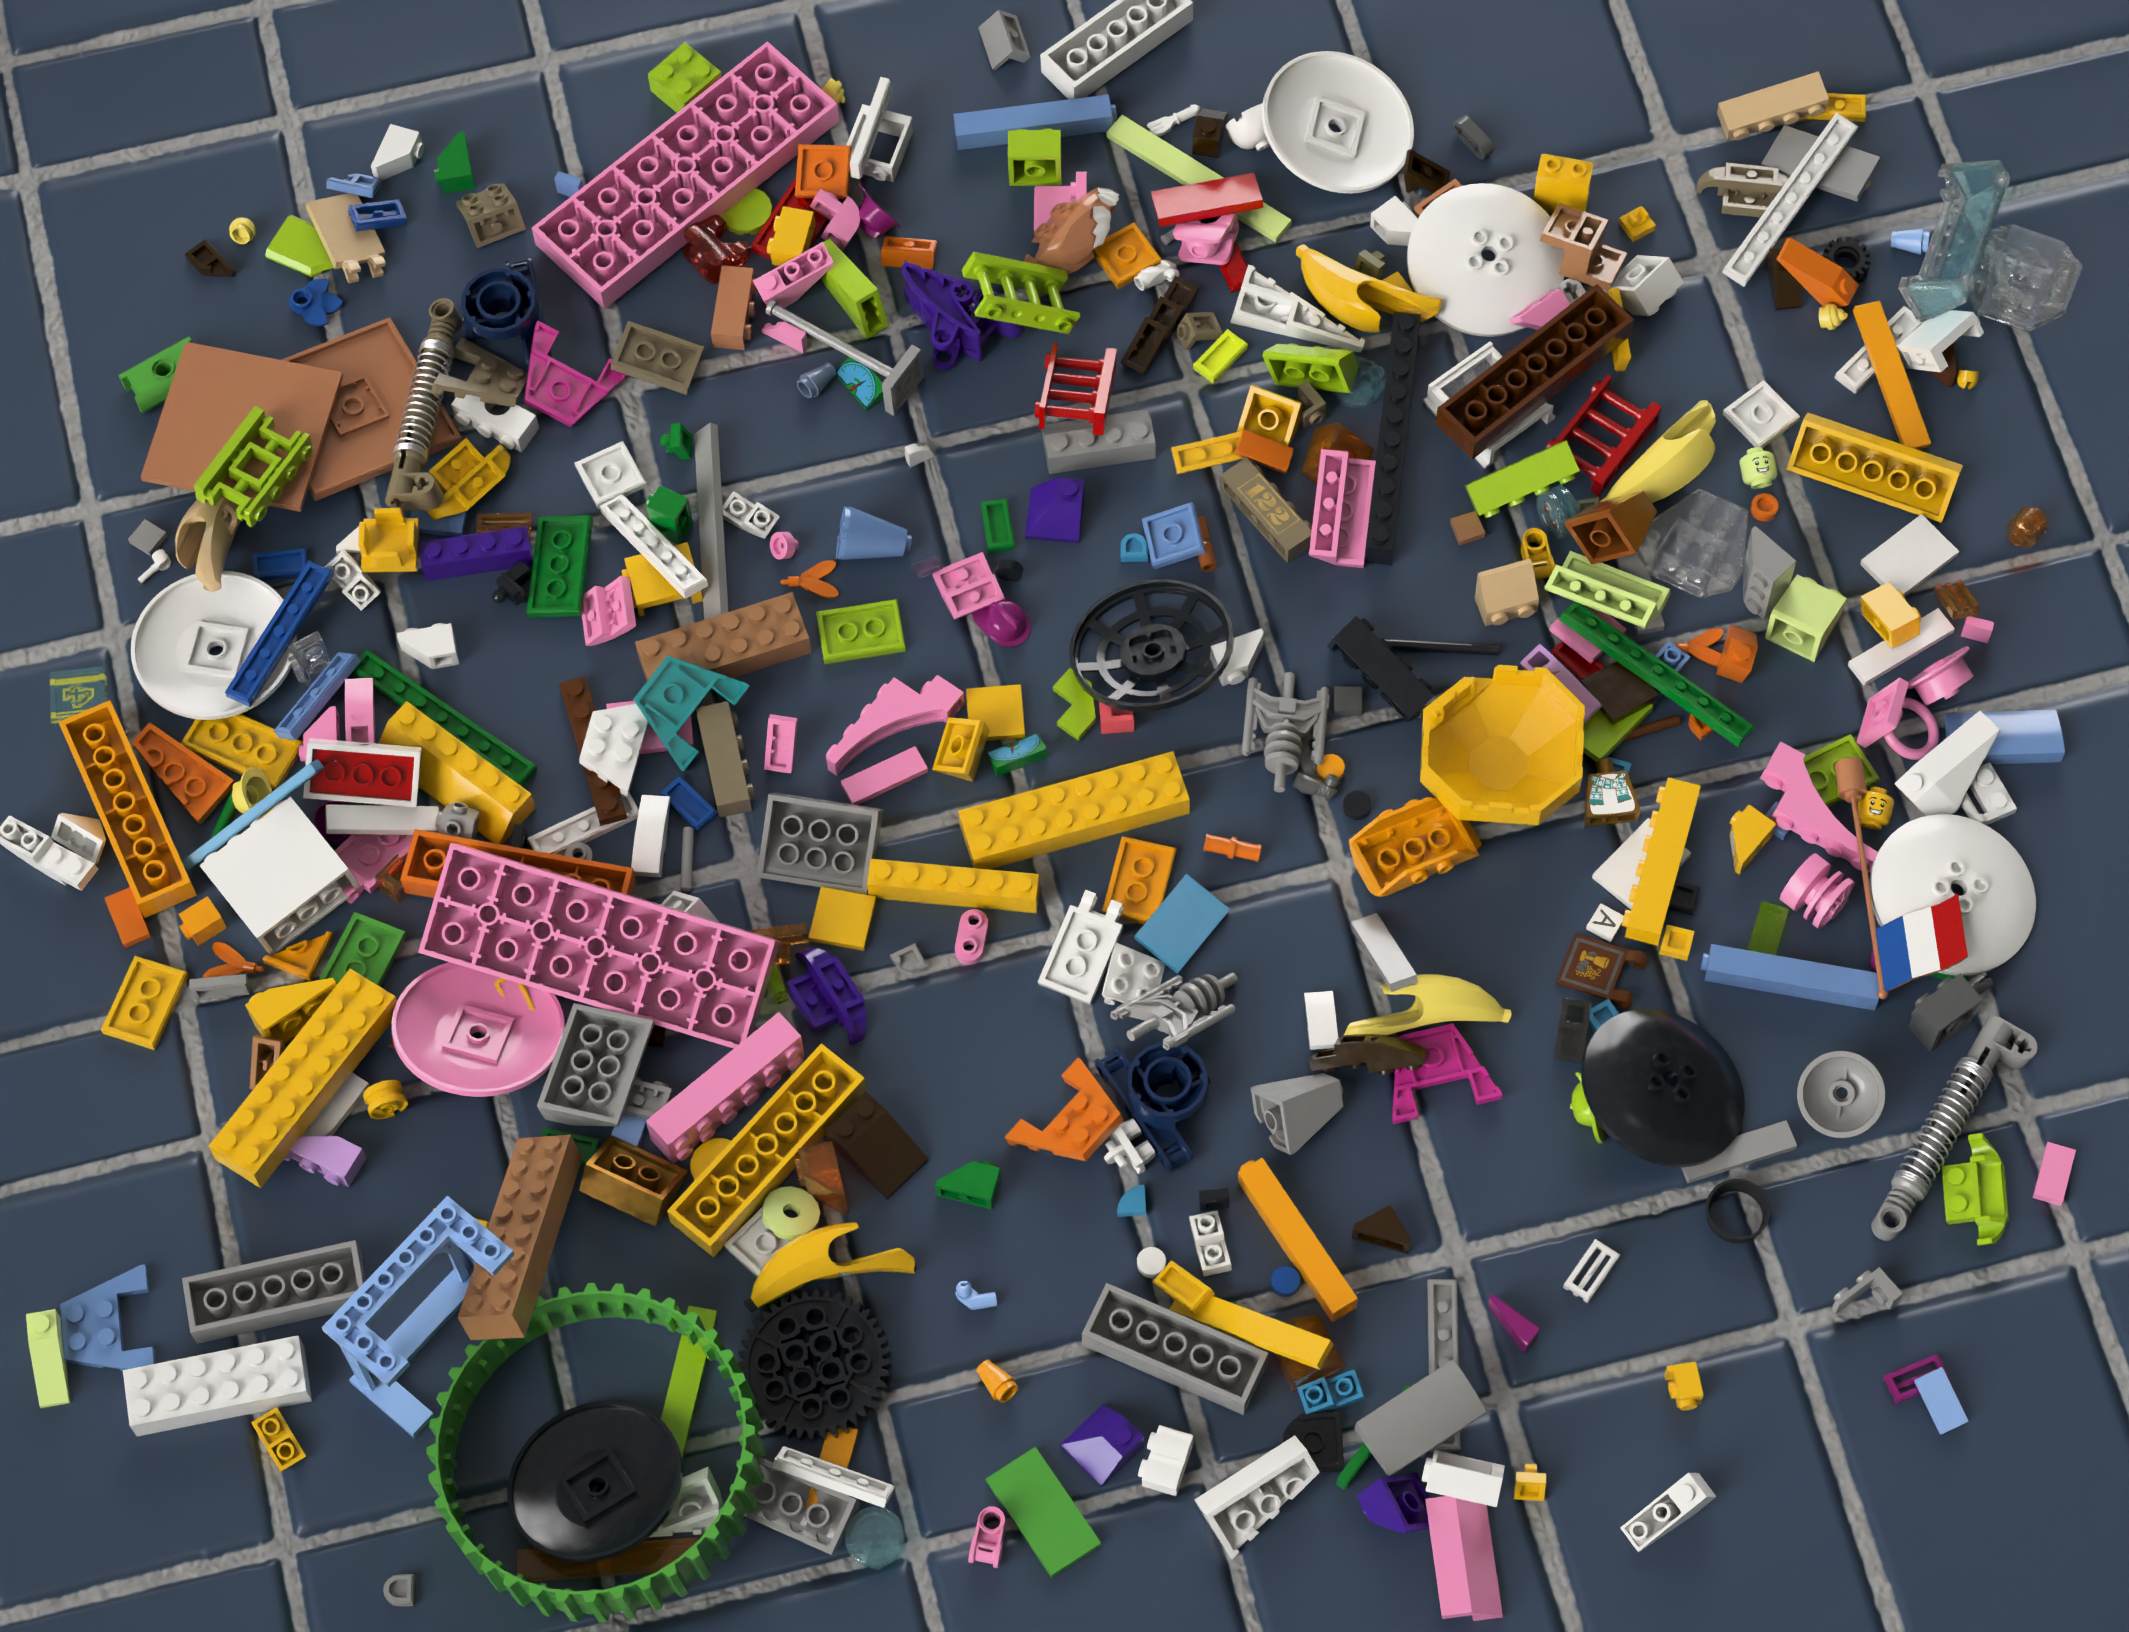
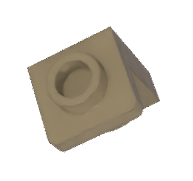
M1214 312L1186 313L1176 328L1177 336L1185 350L1191 349L1195 341L1217 340L1223 333Z
M1306 380L1298 385L1297 401L1302 402V409L1304 410L1301 414V425L1304 429L1311 425H1318L1326 416V402Z

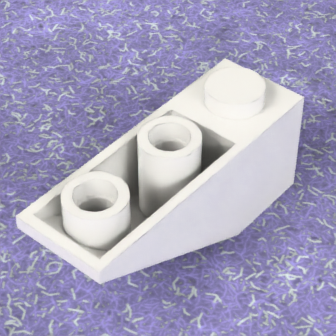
M1687 1473L1620 1528L1635 1549L1640 1552L1695 1515L1715 1499L1716 1495L1699 1473Z

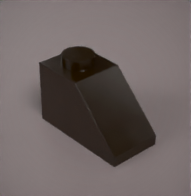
M1201 109L1197 115L1193 133V155L1212 158L1219 157L1228 112Z
M1783 247L1770 248L1766 262L1776 311L1802 308L1803 305L1802 285L1777 260Z

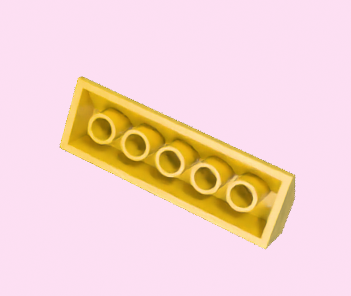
M1807 413L1800 427L1786 470L1917 515L1922 514L1926 518L1942 523L1963 465Z
M406 701L388 720L378 744L422 747L419 788L444 807L448 803L461 802L468 805V808L481 810L477 832L490 842L502 845L512 835L514 825H521L535 810V803L530 792Z

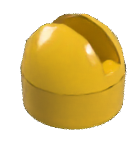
M1957 370V384L1962 389H1965L1966 385L1969 390L1976 386L1979 372Z

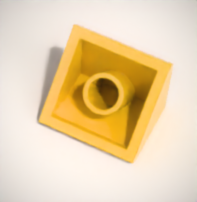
M1251 385L1237 432L1243 431V429H1250L1255 434L1290 447L1301 423L1302 402Z
M948 717L932 770L974 782L990 730L986 723L981 720Z

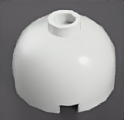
M1262 104L1242 112V117L1239 118L1238 122L1233 118L1224 127L1233 143L1240 148L1247 150L1256 148L1257 151H1261L1270 146L1263 127Z

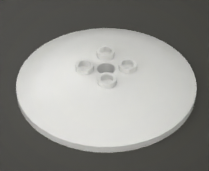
M1320 51L1299 56L1289 61L1275 74L1263 98V127L1274 153L1296 176L1313 186L1327 191L1349 194L1362 193L1386 184L1402 169L1405 164L1407 151L1412 149L1413 118L1402 92L1384 72L1373 64L1353 55L1334 51ZM1328 124L1337 125L1340 132H1333Z
M1479 183L1452 189L1436 198L1426 207L1416 221L1409 238L1407 267L1415 293L1442 299V308L1435 316L1437 319L1463 333L1495 337L1513 334L1527 328L1511 324L1509 319L1548 291L1559 289L1560 284L1564 280V276L1560 275L1559 272L1565 250L1540 241L1542 231L1548 223L1550 216L1534 200L1512 188L1496 184ZM1484 250L1492 251L1495 254V260L1486 261L1483 259L1481 252Z
M223 571L221 576L222 588L210 592L203 589L204 584L194 574L172 583L149 602L141 613L133 631L131 660L139 683L151 699L164 709L183 717L216 720L244 713L265 701L278 689L292 667L296 653L297 635L251 707L226 697L225 694L226 689L283 602L281 596L263 581L244 573ZM213 647H223V651L219 655L209 654Z
M1950 814L1920 817L1906 823L1892 833L1879 849L1870 874L1873 911L1880 927L1902 915L1938 905L1953 897L1955 894L1951 890V884H1958L1964 892L1962 896H1959L1968 957L1946 970L1939 971V973L1969 976L1988 972L2006 963L2019 951L2033 927L2036 912V896L2033 881L2026 864L2016 849L2003 836L1978 821Z

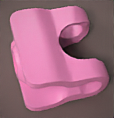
M1237 213L1223 215L1215 222L1208 224L1201 223V220L1176 224L1173 236L1176 240H1182L1178 253L1179 259L1183 262L1215 265L1228 263L1239 232Z

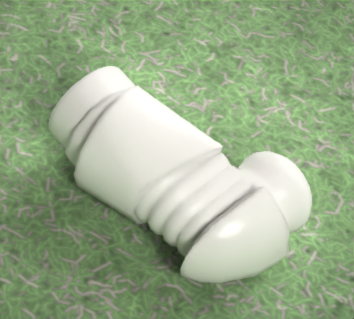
M1161 260L1157 266L1140 270V273L1134 277V282L1138 289L1143 291L1163 283L1166 279L1172 282L1175 276L1179 277V271L1173 262Z

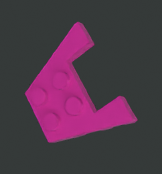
M537 321L534 328L523 403L572 427L628 375L610 369L612 359L609 358L598 381H595L551 358L547 354L559 331Z
M1453 1023L1397 1036V1038L1429 1049L1430 1055L1426 1064H1423L1421 1068L1415 1070H1407L1406 1067L1395 1069L1393 1125L1418 1119L1419 1114L1412 1091L1469 1078L1476 1105L1502 1099L1501 1090L1492 1082L1489 1073L1484 1066L1480 1065L1473 1055L1472 1049Z

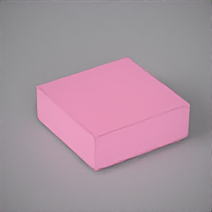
M1967 616L1961 637L1988 643L1994 623Z

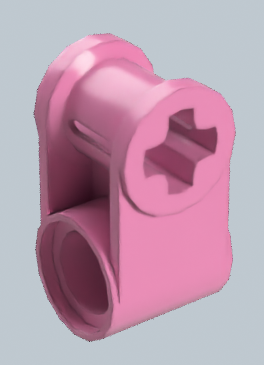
M987 1507L980 1512L975 1536H973L971 1542L969 1563L979 1561L993 1564L994 1568H999L1006 1532L1005 1516L999 1508ZM988 1518H998L1001 1521L1000 1525L995 1529L986 1528L984 1523Z

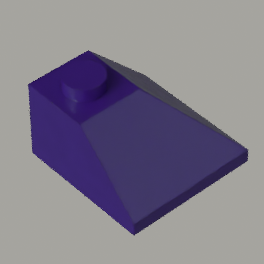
M1055 478L1031 488L1025 539L1079 543L1085 498L1084 480Z
M1102 1404L1060 1444V1447L1103 1487L1144 1448V1436L1124 1416Z
M1416 1472L1379 1478L1357 1495L1362 1511L1371 1523L1403 1534L1429 1529L1425 1501L1429 1496Z

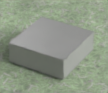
M144 519L128 540L130 544L152 556L168 536L165 531Z

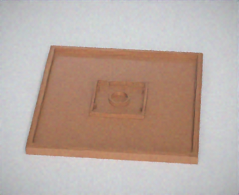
M390 317L282 359L283 361L343 373V379L308 488L315 501L392 471L394 466L392 456L396 446L395 442L400 432L399 427L402 425L401 420L404 418L403 412L406 411V400L409 397L408 392L411 390L410 385L413 382L412 377L414 376L417 362ZM442 404L439 408L440 412L432 436L433 440L430 443L429 455L462 442V436Z
M185 342L141 473V480L195 491L194 484L254 406H257L264 410L266 417L271 416L274 418L275 428L272 430L273 432L290 440L296 430L300 431L302 436L304 433H307L311 437L313 447L311 456L307 461H303L300 464L294 479L287 481L280 497L269 505L301 512L343 379V373ZM260 434L253 442L263 449L268 444L267 441L260 438ZM278 448L274 454L282 458L283 462L289 453ZM252 457L242 471L259 480L270 465ZM228 475L222 483L233 489L238 482L231 479ZM247 488L243 494L250 497L253 502L259 493Z

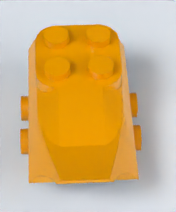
M1431 797L1421 800H1410L1403 807L1394 811L1393 809L1385 810L1349 839L1350 851L1355 867L1369 892L1378 897L1388 896L1414 884H1419L1437 872L1439 874L1446 873L1454 865L1479 856L1477 849L1482 845L1469 821L1458 820L1437 798Z

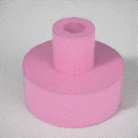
M776 532L770 540V550L776 559L791 558L799 547L798 541L789 532Z

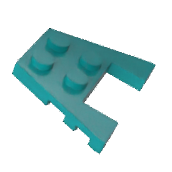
M666 656L633 700L675 763L684 772L699 751L676 734L711 688L735 705L750 685L688 662Z

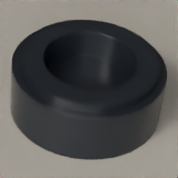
M1003 559L997 562L995 575L1000 579L1019 581L1022 578L1023 566L1019 562L1010 559Z
M1362 791L1348 793L1343 801L1344 813L1353 820L1366 818L1371 811L1370 797Z

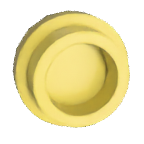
M830 78L821 90L837 104L845 103L842 83L839 80L835 81Z
M236 218L229 227L230 237L239 244H246L252 241L256 234V228L248 218Z
M1829 303L1825 307L1819 308L1821 328L1835 330L1848 317V314L1844 313V310L1838 308L1836 304Z

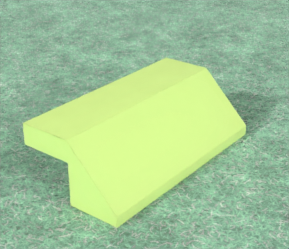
M1572 551L1569 552L1563 566L1556 564L1544 587L1549 592L1642 628H1647L1660 616L1671 594L1669 588L1600 562L1591 565L1587 557Z

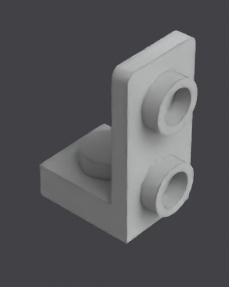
M1879 1267L1872 1273L1869 1270L1865 1271L1857 1278V1284L1850 1290L1845 1287L1839 1291L1833 1298L1835 1302L1831 1310L1837 1314L1869 1288L1872 1289L1874 1298L1880 1304H1885L1889 1309H1892L1899 1303L1903 1293Z

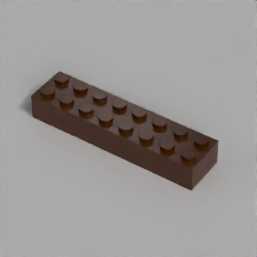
M1596 284L1437 408L1435 424L1473 460L1629 338L1634 319Z

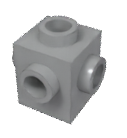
M461 802L448 803L443 811L438 812L435 827L439 828L438 833L474 840L477 836L481 810L468 808V805Z

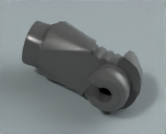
M1298 772L1292 787L1298 789L1303 794L1325 797L1326 801L1332 799L1339 792L1340 788L1338 785L1340 784V779L1333 774H1328L1325 780Z

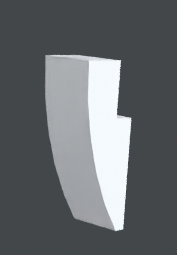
M642 795L631 864L635 876L662 877L670 808L669 796Z

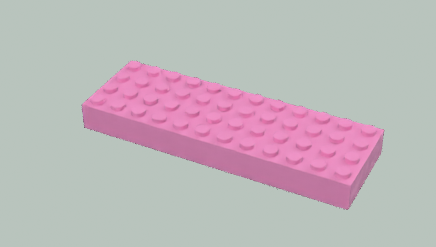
M767 41L534 225L532 232L535 244L599 305L606 309L721 217L723 213L797 156L799 144H812L839 122L838 105Z
M450 843L418 953L605 1010L654 1020L655 1025L735 1048L754 1033L780 941L468 846Z

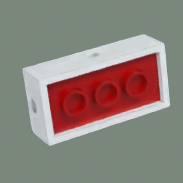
M309 738L307 742L306 766L318 759L324 767L323 770L304 783L303 798L416 807L422 747Z

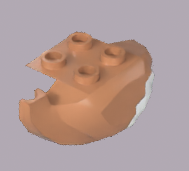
M1097 187L1072 203H1058L1051 210V217L1046 224H1041L1034 232L1035 237L1031 242L1040 243L1035 258L1027 254L1023 262L1066 270L1067 275L1082 268L1094 258L1093 250L1103 244L1110 230L1111 213L1116 209L1120 194L1111 189Z

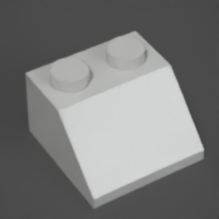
M1637 255L1619 272L1611 288L1620 289L1622 306L1631 314L1651 316L1659 310V306L1666 299L1676 294L1677 289L1684 282L1669 257Z

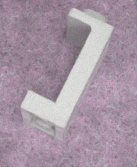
M1939 309L1896 347L1907 369L1942 372L1948 367L1942 354L1946 348L1961 335L1981 337L1984 331L1980 326L1979 318L1974 312Z

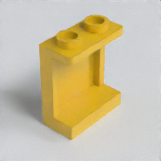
M1541 154L1533 200L1548 213H1553L1558 203L1586 212L1594 164L1588 161Z
M688 542L674 545L694 566ZM642 554L624 558L626 569L621 570L622 575L630 578L633 591V606L637 608L639 617L645 615V608L684 598ZM701 591L690 596L693 604L703 601Z

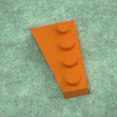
M150 722L131 742L136 751L199 826L233 789V784L235 783L233 779Z

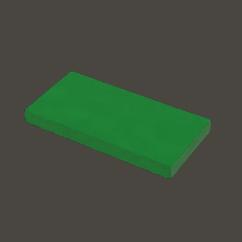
M591 515L538 518L527 605V615L529 618L582 616L593 526Z

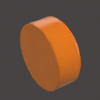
M1761 493L1753 498L1750 511L1755 519L1767 522L1776 517L1779 503L1773 495Z

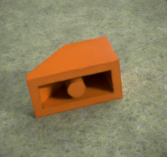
M1732 625L1729 626L1716 675L1741 684L1752 670L1758 648L1757 635L1755 633Z

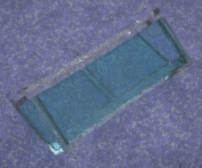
M2001 160L1941 165L1938 175L1940 178H1945V189L1940 190L1944 204L1919 275L1902 277L1898 286L1918 322L1933 319L1967 302L1970 291L1974 288V280L2006 187L2010 183L2009 172L2005 170Z

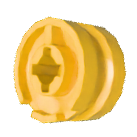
M381 1081L364 1091L363 1098L365 1103L369 1105L367 1110L370 1118L386 1119L395 1116L394 1111L399 1109L402 1112L407 1108L408 1103L405 1095L402 1094L403 1088L400 1081Z

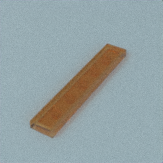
M697 1538L643 1541L636 1547L618 1556L601 1561L582 1563L558 1560L541 1553L537 1549L517 1550V1575L518 1573L523 1575L527 1581L655 1573L678 1559L697 1542Z

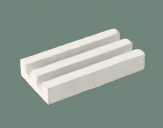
M1595 1239L1564 1283L1563 1288L1567 1291L1571 1290L1573 1295L1580 1296L1584 1302L1589 1303L1619 1259L1620 1254ZM1597 1248L1601 1250V1253L1579 1285H1575L1574 1281ZM1609 1255L1611 1258L1587 1292L1583 1289L1600 1264Z

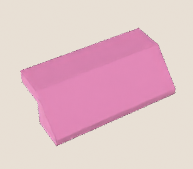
M1321 449L1309 556L1336 566L1364 568L1376 461L1349 458V452Z
M1449 1496L1425 1499L1442 1619L1472 1615L1473 1621L1502 1618L1503 1614L1487 1505Z

